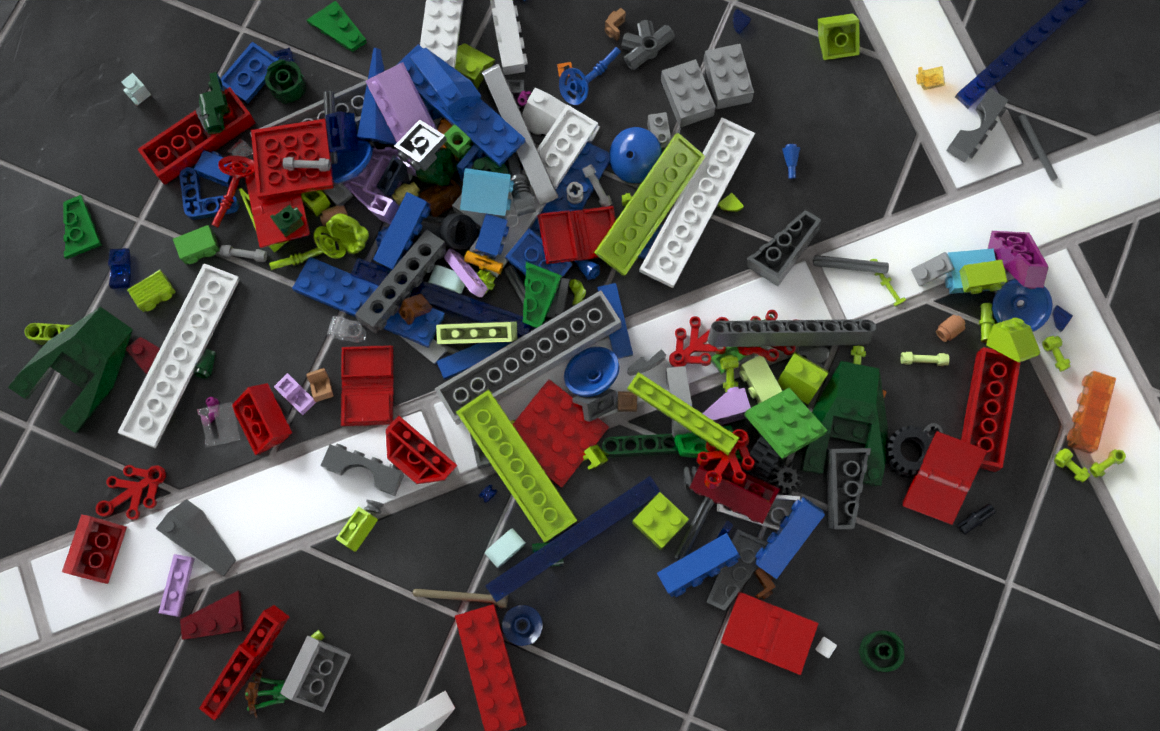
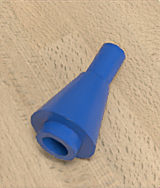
M796 144L785 145L786 148H783L782 151L788 167L789 179H796V166L800 147H797Z
M589 260L574 261L587 280L595 279L599 275L600 265Z

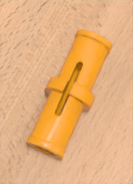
M469 250L464 258L465 262L479 266V269H487L501 274L504 263L492 260L487 255L481 256Z

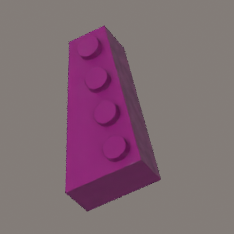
M992 230L988 249L994 248L995 259L1002 260L1004 268L1024 287L1029 289H1035L1036 287L1044 288L1049 266L1030 232Z

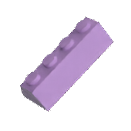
M403 62L365 81L397 143L419 120L437 130Z

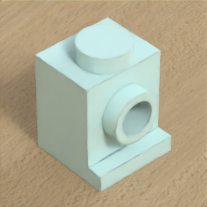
M133 73L122 81L126 87L124 92L137 106L151 95L144 84Z

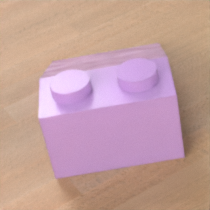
M733 387L728 389L727 393L721 396L703 414L719 425L747 418L744 414L751 407L745 388Z

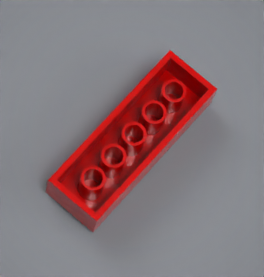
M230 87L224 90L230 113L223 114L225 129L222 132L208 134L204 130L195 110L137 149L164 185L179 176L184 168L195 165L203 150L208 152L217 150L256 123Z
M985 347L976 353L961 440L986 449L987 453L979 468L997 472L1003 468L1021 362H1017L996 350Z
M493 604L455 615L484 730L508 731L527 725L496 606Z

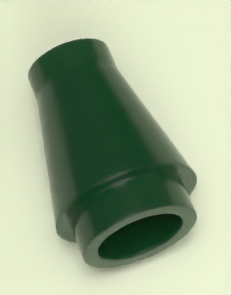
M206 349L196 364L193 374L200 378L208 379L212 375L216 353Z

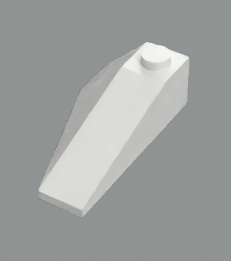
M534 88L522 114L529 131L535 135H547L566 107V104L552 95ZM600 126L596 128V130L588 140L589 143H592L593 139L595 138L597 132L600 129Z
M444 691L377 731H436L456 708L447 692Z

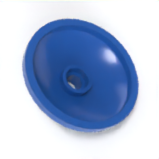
M632 127L623 130L615 137L610 147L609 156L612 170L623 181L642 183L662 154L661 144L658 138L647 129ZM631 151L633 152L632 158L629 157Z
M354 141L337 151L338 163L332 165L333 183H343L352 180L366 169L373 153L372 146L367 141Z
M1016 279L1007 281L1001 286L1002 289L997 290L995 293L992 311L997 323L1012 318H1019L1029 325L1032 332L1041 328L1051 315L1053 307L1052 297L1045 286L1044 288L1036 287L1035 289H1029ZM1019 300L1024 301L1023 305L1018 306L1017 302Z
M587 348L576 354L567 364L564 372L565 384L575 395L582 397L598 395L607 390L617 379L620 370L619 360L614 352L608 348Z

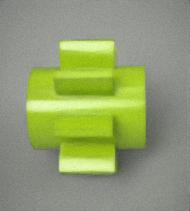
M480 269L476 274L487 286L488 290H492L495 286L493 283L495 277H493L490 271Z

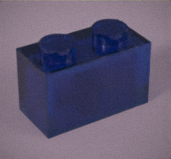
M339 111L325 115L330 152L345 154L359 151L354 113Z

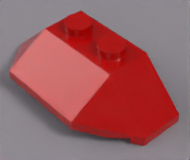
M398 416L385 429L387 459L415 484L444 481L457 467L456 463L402 417Z

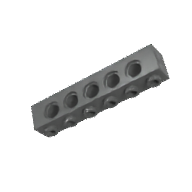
M426 230L356 312L357 321L375 334L382 330L390 316H394L397 313L403 300L409 298L411 291L421 284L425 274L432 271L435 262L443 258L446 253L445 241ZM426 252L431 253L428 256H422ZM414 266L419 267L417 270H410ZM402 280H406V281H407V282H406L405 284H403V285L399 284V282L402 281ZM388 295H395V297L392 299L387 298ZM377 309H383L381 313H375Z

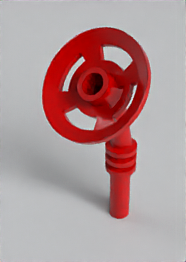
M227 156L219 161L218 168L220 171L233 176L227 194L223 196L224 199L219 204L220 208L211 224L212 226L218 228L227 209L230 210L229 206H232L231 202H234L233 197L241 177L250 176L255 173L253 160L243 156Z

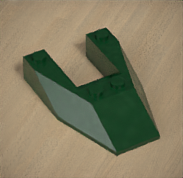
M99 307L47 341L19 372L8 388L22 398L29 399L48 373L54 369L83 389L59 420L62 425L74 433H78L114 387L133 329L102 307Z
M841 361L812 411V414L828 431L824 436L804 446L800 471L822 474L829 437L865 444L864 448H871L863 484L878 487L882 485L888 437V424L880 369Z

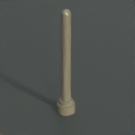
M414 589L412 592L415 597L494 603V605H498V608H507L508 592L501 591L495 593V595Z

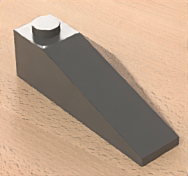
M187 499L169 511L156 527V530L222 576H225L236 562L235 557L224 541H222L214 526L211 525L203 510Z

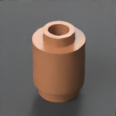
M337 205L322 211L323 215L320 216L323 226H326V223L336 214L341 213L348 216L344 205Z
M952 315L938 326L936 334L944 342L951 341L965 330V321L959 315Z

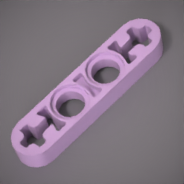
M449 248L444 255L445 260L470 292L478 297H483L488 290L487 286L468 262L464 261V257L456 250Z

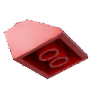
M268 383L248 387L231 405L255 455H259L284 442L292 434L290 426Z
M81 514L62 573L108 584L127 526Z

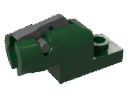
M217 72L209 74L211 81L208 84L211 91L199 95V107L196 109L204 130L210 135L220 133L225 129L223 114L230 113L222 81Z

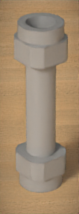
M287 157L283 159V168L288 170H295V168H319L320 171H330L331 162L330 159L319 158V161L295 160L294 157Z
M592 164L583 168V174L586 178H589L600 198V205L607 207L613 204L610 196L605 194L595 175L596 170Z
M221 245L220 256L226 258L237 256L251 258L256 262H266L267 251L259 249L248 251L234 249L231 245Z

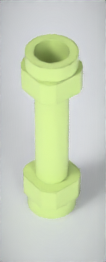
M902 352L900 361L901 364L911 365L912 362L937 363V366H948L949 354L939 353L937 356L913 355L912 352Z

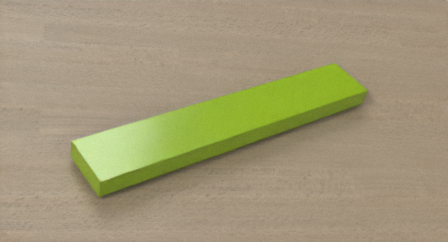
M639 372L627 388V390L726 455H729L739 437Z

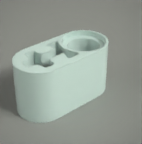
M435 265L428 281L430 286L457 296H461L465 284L455 271L439 265Z
M512 528L485 551V555L499 568L526 543Z

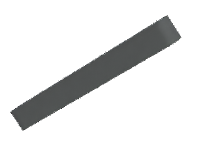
M868 319L715 321L712 323L709 331L708 343L714 347L867 345L871 342L877 327L873 321Z

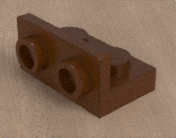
M450 179L448 186L434 184L418 194V197L431 204L429 207L431 208L430 213L433 217H437L453 207L452 205L462 192L460 186Z

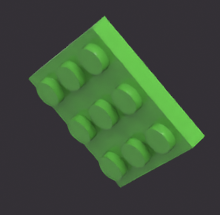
M790 388L748 409L744 414L782 459L824 436L828 431Z

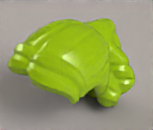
M339 213L332 216L326 223V228L331 237L339 239L345 245L349 254L358 253L365 248L369 232L365 227L360 226L354 218Z

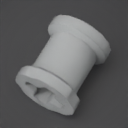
M572 182L567 187V199L571 204H579L583 200V186L578 182Z

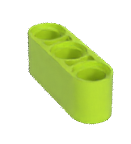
M31 323L25 328V336L36 344L45 345L47 341L53 338L56 332L60 334L72 325ZM40 331L38 336L35 337V333Z

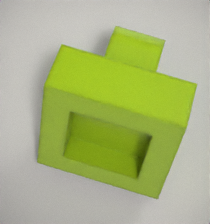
M598 445L591 446L584 451L586 455L583 456V461L588 458L591 461V465L587 467L588 469L601 466L608 461Z

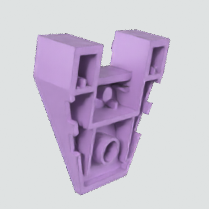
M385 147V149L372 148V158L366 169L356 178L342 184L379 220L391 224L400 206L392 200V196H385L376 186L393 155L398 157L397 154L399 152L391 147ZM410 161L404 162L408 173L417 177L416 170L410 165ZM399 181L397 188L400 187L402 182Z

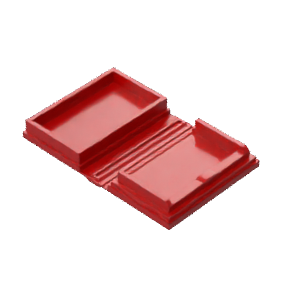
M255 175L245 177L260 248L310 235L301 193L259 200L256 191ZM291 205L293 209L297 207L302 213L303 217H301L304 225L285 238L270 216L272 214L276 215L285 207Z
M607 206L570 212L568 210L537 215L546 264L600 258L594 252L616 221L614 207Z
M393 346L342 347L341 427L390 425L393 422Z
M936 431L920 470L915 475L905 496L903 506L953 525L987 450Z
M739 592L720 643L801 675L818 623Z

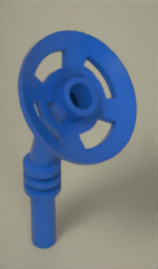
M615 47L586 76L576 68H568L563 71L559 79V89L565 101L572 105L583 103L588 95V83L598 75H602L601 72L604 73L607 70V66L621 51ZM576 73L579 74L583 79L577 77ZM568 75H570V77L567 80V85H565L566 78ZM568 91H571L572 94L576 95V98L573 99L572 97H570Z

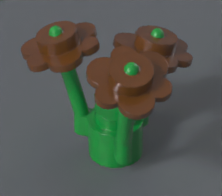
M261 668L260 673L256 672L252 678L254 682H249L248 688L245 690V698L248 701L247 710L250 712V715L254 714L255 718H258L256 709L284 703V700H290L280 693L285 681L262 678L263 668ZM260 682L277 685L273 686V690L258 691ZM273 695V698H277L256 704L258 696Z

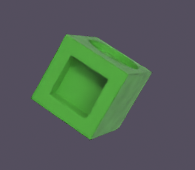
M455 124L444 134L447 141L443 145L450 149L456 157L460 158L462 155H466L471 149V138ZM457 140L462 141L460 145L454 144Z

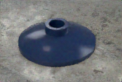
M518 605L511 608L505 614L502 623L505 637L511 643L518 646H527L534 643L539 638L543 627L539 613L527 605ZM521 622H525L527 625L524 630L519 628Z

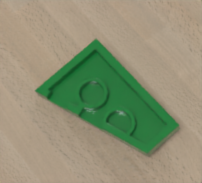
M526 262L523 323L538 328L546 320L562 275Z

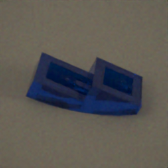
M129 248L110 249L108 260L110 288H130L131 260Z

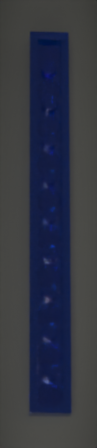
M1062 0L961 89L955 98L969 109L990 88L995 86L1090 0Z
M357 258L351 275L380 285L392 270ZM402 280V281L399 282V284L403 285V284H405L407 281H406V280ZM422 281L418 287L411 291L410 297L422 294L430 305L480 323L517 322V336L519 337L528 334L532 327L523 323V316Z
M649 476L485 585L494 601L498 602L655 497L661 491L651 476Z

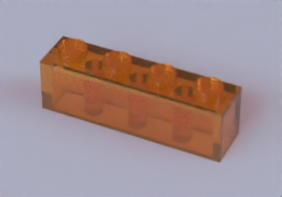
M1092 371L1084 376L1081 384L1084 387L1082 393L1077 398L1078 409L1072 417V422H1074L1073 428L1069 430L1067 440H1069L1068 447L1089 454L1098 450L1116 382L1115 377L1097 371Z

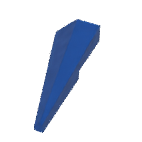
M373 49L368 79L385 71L381 49ZM367 85L357 137L363 140L396 145L397 142Z

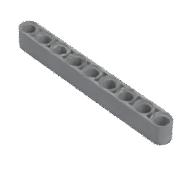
M496 64L482 71L501 117L526 140L517 150V153L539 203L542 206L559 198L500 65Z

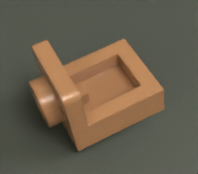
M622 8L613 11L605 21L606 34L610 38L613 37L616 41L620 39L618 27L625 22L626 12Z
M324 368L306 374L315 402L334 396L329 376Z

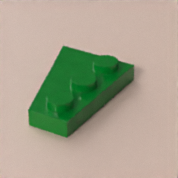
M336 1L306 20L309 25L316 27L323 34H327L351 52L367 43L365 37Z
M79 195L64 201V258L70 259L102 244L84 197Z
M731 425L724 426L725 429L731 433L733 432ZM693 432L675 435L674 441L682 457L697 458L700 452H710L706 449L707 442ZM737 450L735 455L738 462L742 463L743 458L739 450Z

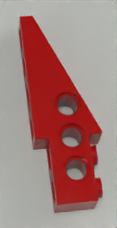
M275 605L261 613L246 639L237 647L199 707L211 719L215 721L221 716L273 648L272 644L290 618L286 613Z

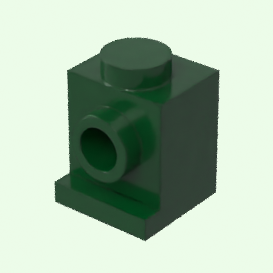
M288 205L276 215L272 214L270 216L285 238L304 225L301 217H303L302 213L297 207L293 209L291 205Z

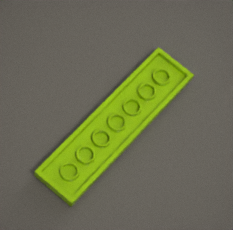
M679 133L675 134L594 253L621 275H626L706 156Z
M487 390L456 411L544 543L577 521V518L490 390Z

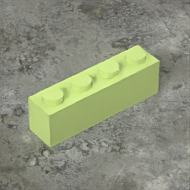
M517 322L436 325L437 344L513 342L517 340Z
M758 356L741 365L740 377L744 382H747L750 387L748 391L753 399L756 398L758 404L782 392L764 357Z

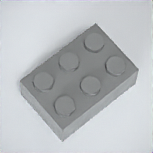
M741 44L705 51L703 62L716 109L752 102L754 91Z
M696 59L662 70L661 83L679 127L714 116L716 106Z
M307 635L280 693L294 702L324 712L351 654Z

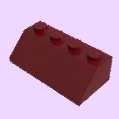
M711 460L707 465L699 466L690 489L694 490L698 495L711 498L717 504L729 507L735 513L747 516L753 522L764 523L780 490L779 488L744 472L746 474L744 483L736 484L732 479L734 475L731 465L728 464L721 475L720 486L715 489H709L704 483L706 473L715 470L721 460Z

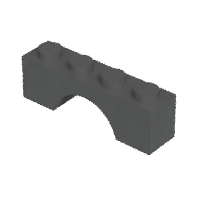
M990 88L975 109L980 117V127L972 131L960 130L946 151L964 163L968 157L972 159L978 151L975 147L978 143L982 145L988 137L985 134L987 130L992 131L998 123L995 120L997 116L1002 117L1007 110L1005 105L1008 99Z
M337 443L336 446L329 444L320 465L321 467L341 476L351 468L364 467L372 472L376 489L396 496L404 474L395 465L390 464L388 467L382 464V460L372 457L370 460L365 458V454L354 450L352 453L347 451V447Z

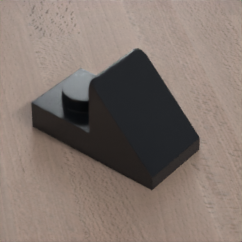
M393 155L376 186L388 197L392 196L399 181L410 185L406 164L396 155Z

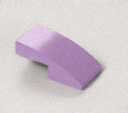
M288 373L274 386L302 415L316 403Z

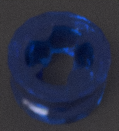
M491 484L479 494L480 498H484V503L489 502L498 492L496 489H492L493 486Z

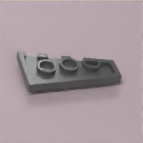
M739 529L736 530L732 543L741 558L737 559L738 562L731 567L725 566L720 569L721 572L717 575L706 601L707 604L723 611L726 610L758 567L756 564L757 558L755 557L757 552L768 544V542Z

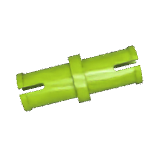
M991 303L980 305L981 320H979V326H981V342L987 343L992 327L995 324Z

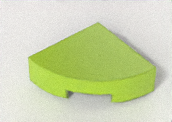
M733 193L717 205L724 211L738 212L744 208L743 204Z

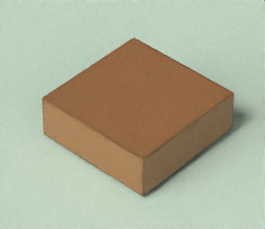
M618 391V412H637V396L632 392Z

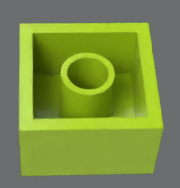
M659 492L636 516L632 524L657 548L662 550L689 519Z

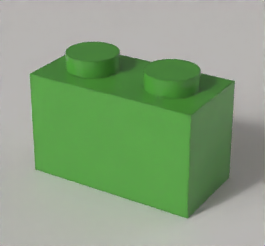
M209 225L173 239L179 258L185 264H194L198 259L214 256L216 252L220 251L214 231Z

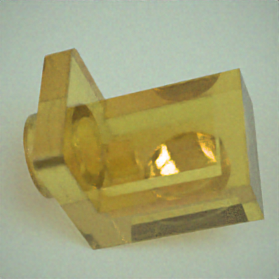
M943 66L927 70L918 67L919 74H916V81L923 90L946 86Z

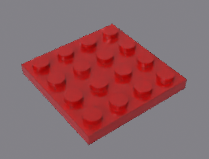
M325 119L251 130L256 191L259 200L334 188L332 165L330 171H320L319 168H295V170L283 168V159L287 157H294L295 160L319 161V158L330 159L331 162Z
M548 379L513 425L550 480L562 488L584 460L583 456L586 455L584 451L596 445L609 426L599 418L590 422L584 420L583 406L573 403V397Z

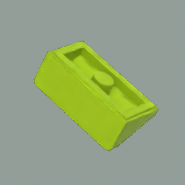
M358 506L336 539L356 552L378 519Z

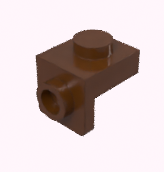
M418 294L404 299L398 312L405 322L410 325L415 317L429 313L432 306L422 294Z
M759 568L753 573L764 590L755 595L757 599L762 597L764 600L773 594L772 589L776 586L772 582L773 576Z

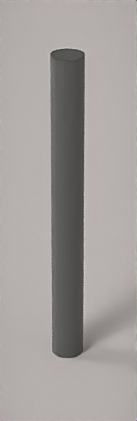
M1025 114L1020 115L1018 118L1050 180H1056L1058 176Z

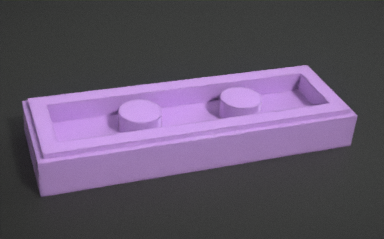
M177 554L173 555L159 613L180 617L195 558Z

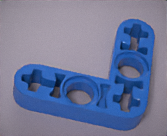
M191 167L181 170L180 183L185 214L192 220L216 216L220 208L219 202L222 203L221 200L224 199V195L202 199L199 176L196 171ZM189 173L192 174V176H190V181L192 184H189V181L186 178L188 177ZM189 190H196L194 197H187ZM235 196L233 197L234 202L230 210L227 209L225 214L234 213L239 209L240 204ZM191 203H193L194 207L197 209L194 211V214L190 212L193 209ZM215 203L217 205L216 209L208 211L207 207L209 204Z

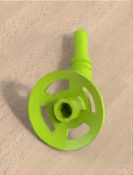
M320 226L314 231V240L318 246L317 248L303 254L290 255L289 258L269 264L271 270L291 264L295 266V263L297 265L300 262L304 263L310 257L313 258L322 253L331 258L339 259L345 255L346 248L339 239L331 237L325 226ZM335 241L339 246V250H336Z

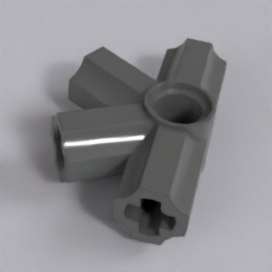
M642 20L637 24L639 36L627 32L624 34L621 47L631 51L624 56V61L630 69L635 70L646 60L655 58L658 51L675 38L674 32L668 25H664L654 32L652 21Z

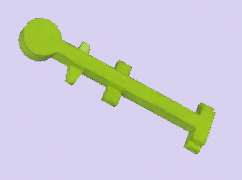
M883 273L874 274L875 276L879 275L882 280L880 284L882 286L885 285L895 299L894 306H898L906 301L905 297L899 298L889 283L892 281L890 277L886 278Z

